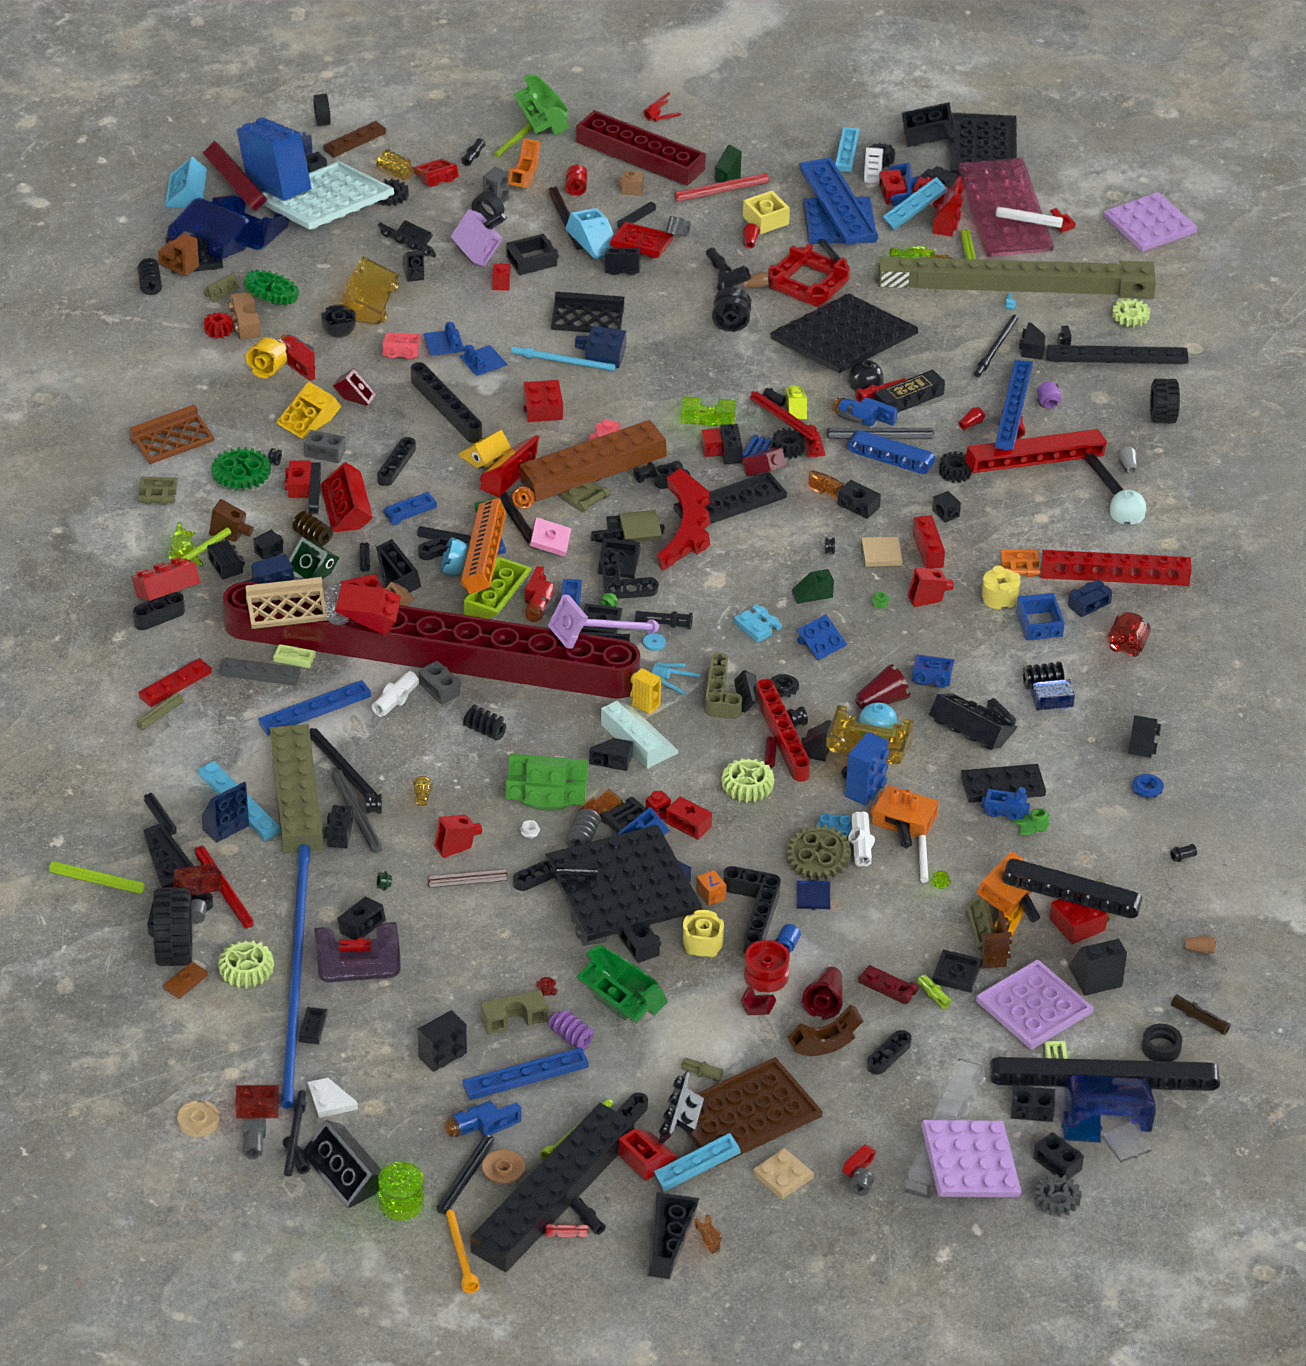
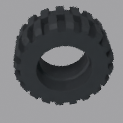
M186 887L157 888L154 890L155 962L159 966H186L192 963V906L190 889Z

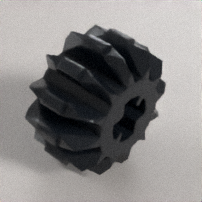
M879 142L869 147L883 149V169L885 166L890 167L891 164H894L895 149L892 148V145ZM869 155V157H879L876 155Z

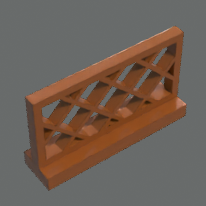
M195 404L130 427V441L137 445L149 464L214 441V436L198 415V409ZM196 421H197V423L199 424L198 427H194V426H190V425H189V424L194 423V422H196ZM177 428H182V429H183V430H182V433L175 432V431H172V430L177 429ZM186 430L194 431V436L185 434ZM198 433L205 434L207 437L202 439L198 438L197 435ZM160 434H167L165 439L156 437ZM170 436L179 438L178 442L168 439ZM182 439L190 440L191 443L183 444L181 443ZM151 440L149 445L141 443V441ZM154 441L163 443L161 448L152 445ZM166 444L174 446L175 449L167 450L165 449ZM151 450L159 452V454L151 457L149 452Z

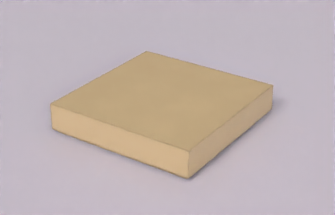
M898 537L862 538L861 544L865 567L902 566Z

